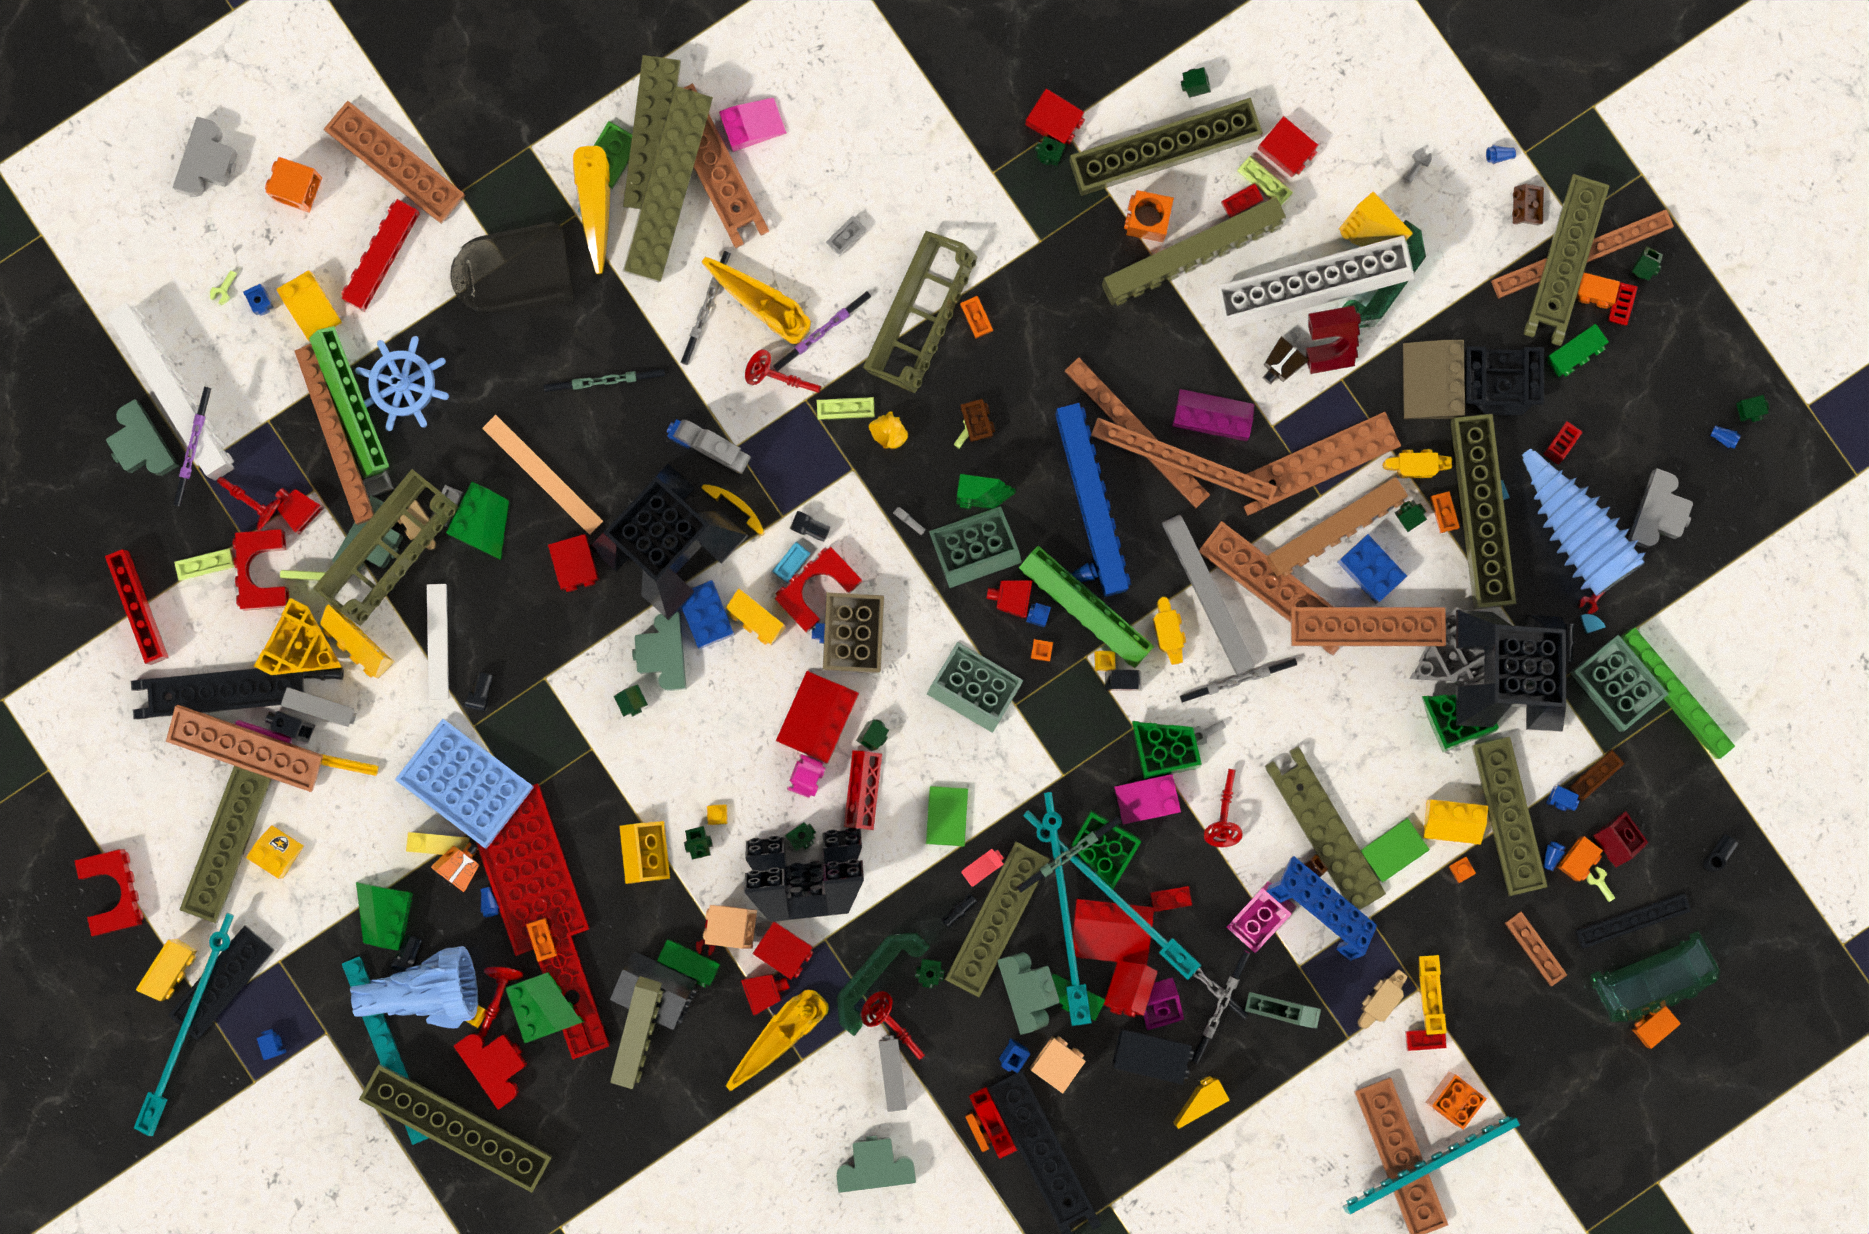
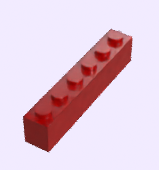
M398 199L389 206L388 216L380 222L379 232L371 238L370 248L361 256V264L358 269H354L351 274L352 280L349 285L343 288L341 293L343 295L341 298L346 303L363 312L368 308L420 215L417 209Z
M122 549L106 555L107 564L144 663L153 665L168 659L167 651L130 552Z

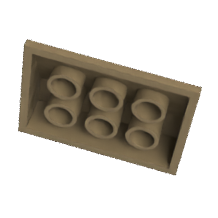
M1464 340L1403 343L1404 419H1454L1465 416Z
M826 592L823 670L873 674L881 672L884 595Z

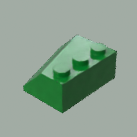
M960 474L956 504H960V508L971 509V506L994 509L1014 495L1016 489L1005 485L999 479Z
M471 482L446 533L501 560L509 500Z
M1456 695L1422 696L1427 718L1442 753L1494 733L1499 729L1497 723L1492 728L1456 726Z
M1132 721L1144 780L1201 768L1202 763L1193 727Z
M1090 810L1071 846H1076L1085 836L1092 831L1094 833L1108 823L1109 820ZM1117 825L1098 838L1097 842L1079 851L1078 854L1113 890L1140 845L1141 839ZM1084 841V842L1081 843V844H1082L1083 847H1084V846L1087 845L1088 843H1087V841Z
M356 882L363 943L400 950L404 942L413 892Z
M549 972L506 987L524 1043L584 1022L573 1010V1005L567 1002L562 995V990Z

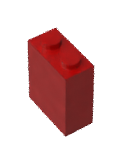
M1045 89L1027 117L1025 125L1043 136L1065 145H1070L1075 137L1074 131L1076 128L1080 129L1085 122L1083 118L1085 112L1050 90Z
M1283 116L1259 144L1258 150L1289 176L1293 177L1295 174L1300 175L1306 167L1304 163L1308 159L1311 161L1317 155L1316 149L1318 144Z
M585 534L548 545L561 590L572 592L577 590V586L584 585L589 587L595 585V581L599 580L588 537Z
M775 921L752 954L791 980L793 976L795 978L799 976L803 970L800 967L804 960L808 962L814 952L811 951L812 945Z
M1118 961L1104 1005L1111 1008L1110 1012L1118 1015L1124 1012L1125 1015L1135 1017V1015L1144 1016L1158 971L1144 964Z

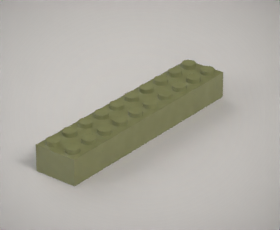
M678 86L674 88L622 272L661 282L713 97Z
M1248 98L1070 155L1069 162L1080 195L1083 196L1258 140L1263 132L1252 100Z
M1274 197L1105 277L1102 287L1111 305H1122L1131 296H1134V298L1139 297L1148 288H1151V290L1156 289L1162 285L1161 282L1167 279L1169 282L1179 277L1178 274L1184 271L1186 274L1196 269L1195 266L1201 263L1204 266L1212 262V258L1218 255L1223 257L1229 254V250L1235 247L1240 249L1246 246V242L1252 239L1257 241L1263 238V234L1269 231L1274 233L1280 230L1286 215L1277 197Z
M1493 414L1454 418L1450 422L1473 608L1477 610L1512 606L1516 604Z
M382 1064L377 1066L359 1098L365 1104L531 1193L552 1157L550 1154Z

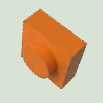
M1034 639L1031 659L1050 662L1053 642Z
M1463 857L1449 865L1458 883L1476 874L1467 857Z

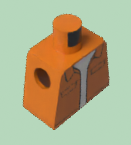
M470 842L463 851L456 846H452L431 868L464 892L479 866L472 859L478 848Z

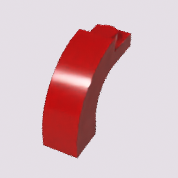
M985 1087L969 1095L999 1159L1017 1151L987 1088Z

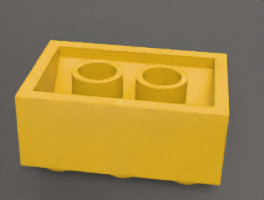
M740 589L736 591L726 607V610L729 611L727 615L734 621L739 619L743 622L742 627L749 633L754 631L758 634L757 639L764 645L767 643L772 645L786 628L782 622Z
M1432 799L1426 800L1423 838L1481 845L1487 824L1488 806Z
M664 821L620 826L625 883L670 879Z
M168 939L136 990L158 1001L169 1000L175 992L173 988L176 983H180L186 974L184 972L185 969L195 961L196 956L194 955L197 950L179 939Z

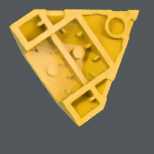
M292 598L289 599L281 614L282 616L254 667L270 675L342 667L308 606Z

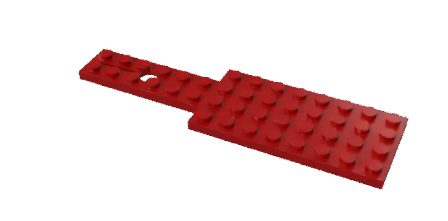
M537 783L532 785L534 787L488 848L485 849L477 842L476 844L515 956L534 950L526 924L545 918L547 920L557 956L539 961L542 974L550 973L562 990L564 997L569 990H575L580 995V1000L577 1004L573 1005V1010L578 1017L580 1014L584 1022L562 1030L571 1057L576 1059L609 1047L610 1044L572 939V935L589 930L590 928L540 786Z

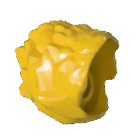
M888 412L886 415L879 416L878 419L872 421L869 424V430L874 440L882 445L883 448L896 449L906 442L908 432L899 420L900 418L894 417L893 412Z

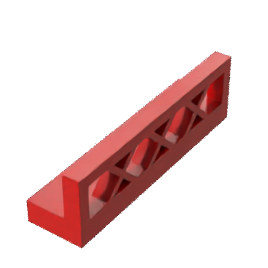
M852 750L844 827L874 830L882 761L881 753ZM870 756L875 757V764L872 768L869 764ZM871 775L873 781L872 785L869 787V785L867 784L868 777ZM867 795L871 798L868 806L865 803ZM867 814L868 825H862L863 817Z

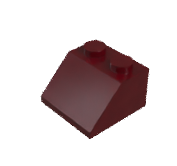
M1626 811L1593 835L1597 844L1601 846L1609 861L1615 867L1634 858L1648 844Z

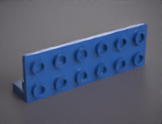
M1295 856L1291 857L1281 880L1269 885L1266 892L1279 903L1293 898L1343 939L1344 942L1339 943L1336 950L1351 961L1364 956L1377 925Z

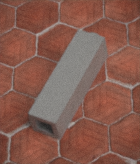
M288 687L281 702L283 707L349 727V724L354 723L357 713H354V708Z
M894 1035L883 1036L882 1040L879 1041L887 1110L888 1112L907 1110L898 1038L894 1039Z

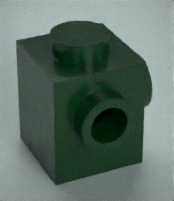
M1204 67L1190 69L1182 73L1181 87L1183 92H1187L1189 98L1211 92L1209 77Z
M1044 136L1043 141H1038L1035 149L1038 152L1037 158L1043 164L1050 165L1051 163L1058 166L1065 150V144Z
M1646 246L1635 262L1632 272L1639 278H1645L1649 281L1661 269L1660 263L1663 254Z
M1764 395L1741 400L1736 403L1741 422L1750 419L1752 422L1763 420L1764 415L1768 414L1769 403L1764 399Z
M1414 500L1403 503L1400 506L1401 509L1395 512V515L1407 532H1410L1427 520L1424 516L1426 510L1421 503L1417 505Z
M638 684L624 689L613 696L623 717L630 714L634 717L642 713L641 709L648 705Z
M873 719L866 723L856 741L870 751L877 750L886 742L888 738L886 735L889 729L885 727L882 721Z
M803 822L785 836L796 851L802 847L806 850L814 844L813 840L816 838L814 836L816 831L810 823L807 825Z

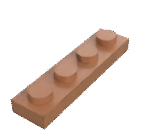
M1518 912L1505 922L1550 986H1553L1567 976L1522 912Z

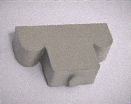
M196 117L172 187L177 192L198 197L205 190L203 181L223 187L227 186L230 175L235 171V160L238 153L231 146L218 143L223 137V132L215 122Z
M682 420L673 437L738 474L743 473L751 459L749 455L740 451L741 448L710 430L700 428L688 420Z
M1658 468L1652 470L1627 539L1629 542L1638 540L1636 545L1647 548L1658 542L1659 534L1673 539L1682 536L1684 528L1688 527L1691 520L1689 514L1693 502L1671 493L1677 489L1679 483L1675 475Z

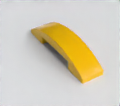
M703 485L701 487L704 492L717 502L721 496L726 498L750 517L746 522L749 527L761 536L765 534L755 513L739 497L716 486Z
M1439 955L1419 957L1421 1002L1427 1035L1447 1033L1442 1005Z

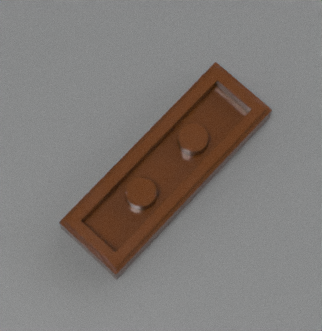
M1610 749L1568 788L1571 792L1579 795L1578 799L1580 802H1583L1625 763Z

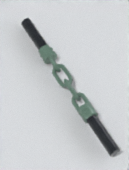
M664 369L642 372H626L623 375H606L593 379H572V381L545 384L544 391L549 392L572 388L573 390L583 389L599 384H616L621 381H627V383L635 382L640 379L665 376ZM615 377V381L607 382L606 378ZM583 381H588L589 384L583 385Z
M1116 816L1094 833L1092 831L1079 841L1076 846L1059 855L1055 861L1041 867L1037 873L1017 886L1019 892L1022 893L1044 876L1047 877L1053 873L1055 868L1069 861L1076 853L1097 842L1098 838L1121 823L1119 817ZM1087 841L1088 844L1083 847L1081 843ZM1066 855L1068 858L1061 862L1059 859Z

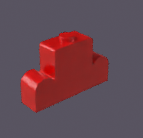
M478 1033L470 1034L455 1044L454 1048L499 1110L517 1096L518 1086L514 1082L508 1081V1079L526 1067L527 1063L520 1054L522 1050L518 1044H513L506 1034L501 1035L486 1047L484 1046L485 1040L483 1036Z

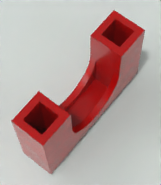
M277 529L235 533V538H233V548L236 549L234 566L237 568L238 576H235V585L239 590V595L236 596L237 606H240V609L243 611L285 608L290 599L289 588L285 586L260 588L253 583L249 572L250 565L257 555L264 552L286 550L285 531Z
M832 547L822 549L818 553L819 558L813 562L811 560L803 567L805 569L800 575L798 573L789 580L791 582L786 588L783 586L775 593L777 597L774 599L806 634L816 623L821 621L803 600V588L810 578L817 575L830 576L848 594L863 582Z
M118 849L75 860L78 879H88L106 874L115 878L121 888L120 902L113 910L87 917L91 936L142 925L143 913L138 908L137 903L139 895L137 890H134L133 882H135L133 872L130 871V856L125 849Z

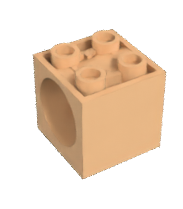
M710 905L706 911L708 923L703 934L705 944L753 949L757 910Z
M1052 1036L1030 1066V1070L1061 1093H1064L1086 1061L1083 1059V1053L1074 1047L1072 1050L1067 1047L1068 1043L1059 1036L1057 1038Z

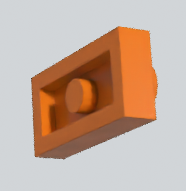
M978 296L960 303L975 339L993 332Z
M1450 491L1430 496L1440 534L1459 529Z
M546 918L526 924L537 961L557 956Z
M972 1112L966 1114L967 1122L981 1151L988 1150V1144L991 1142L987 1133L982 1134L979 1126L982 1123L978 1115L974 1116Z

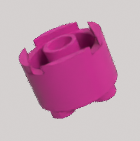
M800 754L799 757L802 760L801 762H796L789 780L792 786H788L787 790L810 798V796L815 797L819 787L816 784L818 778L822 779L826 768L822 766L823 762Z

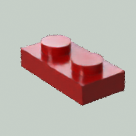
M1253 184L1221 201V204L1228 217L1232 218L1258 205L1264 199L1257 186Z
M1189 886L1150 893L1154 912L1192 905Z
M1426 1030L1405 1031L1407 1051L1447 1048L1446 1033L1427 1035Z

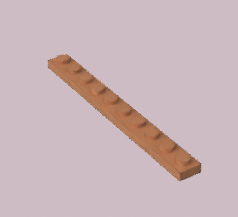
M1667 209L1593 239L1587 263L1673 228L1674 225ZM1546 259L1492 280L1491 283L1498 299L1539 283Z
M309 344L294 350L353 518L355 523L360 525L369 521L374 512L336 406L312 345Z
M1080 358L1076 359L1065 370L1069 377L1114 424L1157 440ZM1149 459L1195 509L1210 496L1191 474Z
M1097 418L1091 434L1092 437L1268 505L1271 504L1277 486L1101 418Z

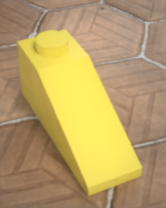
M408 832L406 852L444 855L452 846H456L463 851L469 843V838Z

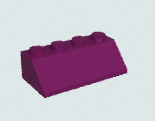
M1180 389L1172 427L1248 441L1253 422L1254 404Z

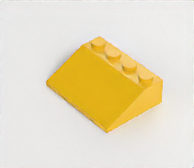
M1374 191L1355 207L1339 228L1343 238L1361 247L1403 235L1407 241L1413 234Z
M328 604L325 607L320 625L324 628L322 632L329 638L333 636L338 641L336 645L342 651L347 650L351 654L349 658L354 663L363 665L365 667L363 671L370 678L374 676L379 679L394 661L351 619L339 612L334 606Z

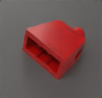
M281 488L275 495L282 502L277 507V510L293 531L299 535L324 509L322 505L296 489L289 494L284 488Z
M1001 581L1000 589L988 587L986 599L997 600L996 609L1026 618L1032 581Z
M773 974L741 980L753 1015L781 1001L780 992L790 989L787 978L775 981Z

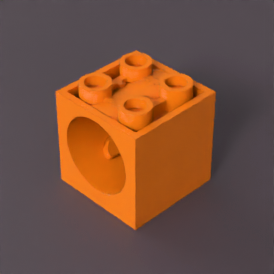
M278 157L277 161L272 165V176L266 182V193L276 202L310 213L322 180L321 175L314 168Z
M1136 190L1135 196L1131 195L1128 205V211H1131V214L1127 213L1124 229H1127L1126 235L1163 243L1167 234L1174 198ZM1144 206L1153 207L1160 214L1161 221L1153 226H1145L1136 218L1135 211Z
M1448 1072L1426 1103L1455 1126L1464 1130L1487 1098L1459 1076Z

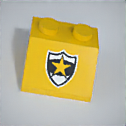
M271 825L256 841L246 858L276 878L283 879L304 845Z

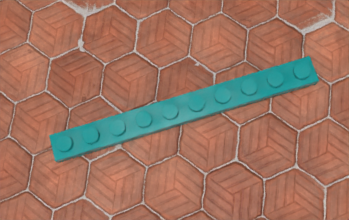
M361 956L342 963L350 987L371 983ZM384 1014L363 1016L362 1018L380 1064L409 1079ZM405 1125L412 1145L429 1138Z
M1505 1116L1498 1120V1124L1482 1128L1481 1133L1477 1135L1474 1133L1465 1137L1464 1142L1460 1144L1457 1142L1448 1146L1449 1150L1443 1153L1441 1151L1431 1155L1432 1159L1426 1162L1425 1160L1414 1164L1415 1168L1409 1171L1408 1169L1397 1173L1398 1177L1392 1180L1391 1178L1380 1182L1381 1186L1375 1189L1374 1187L1363 1191L1364 1195L1358 1198L1354 1196L1347 1199V1204L1342 1206L1345 1213L1351 1215L1520 1125L1517 1118Z

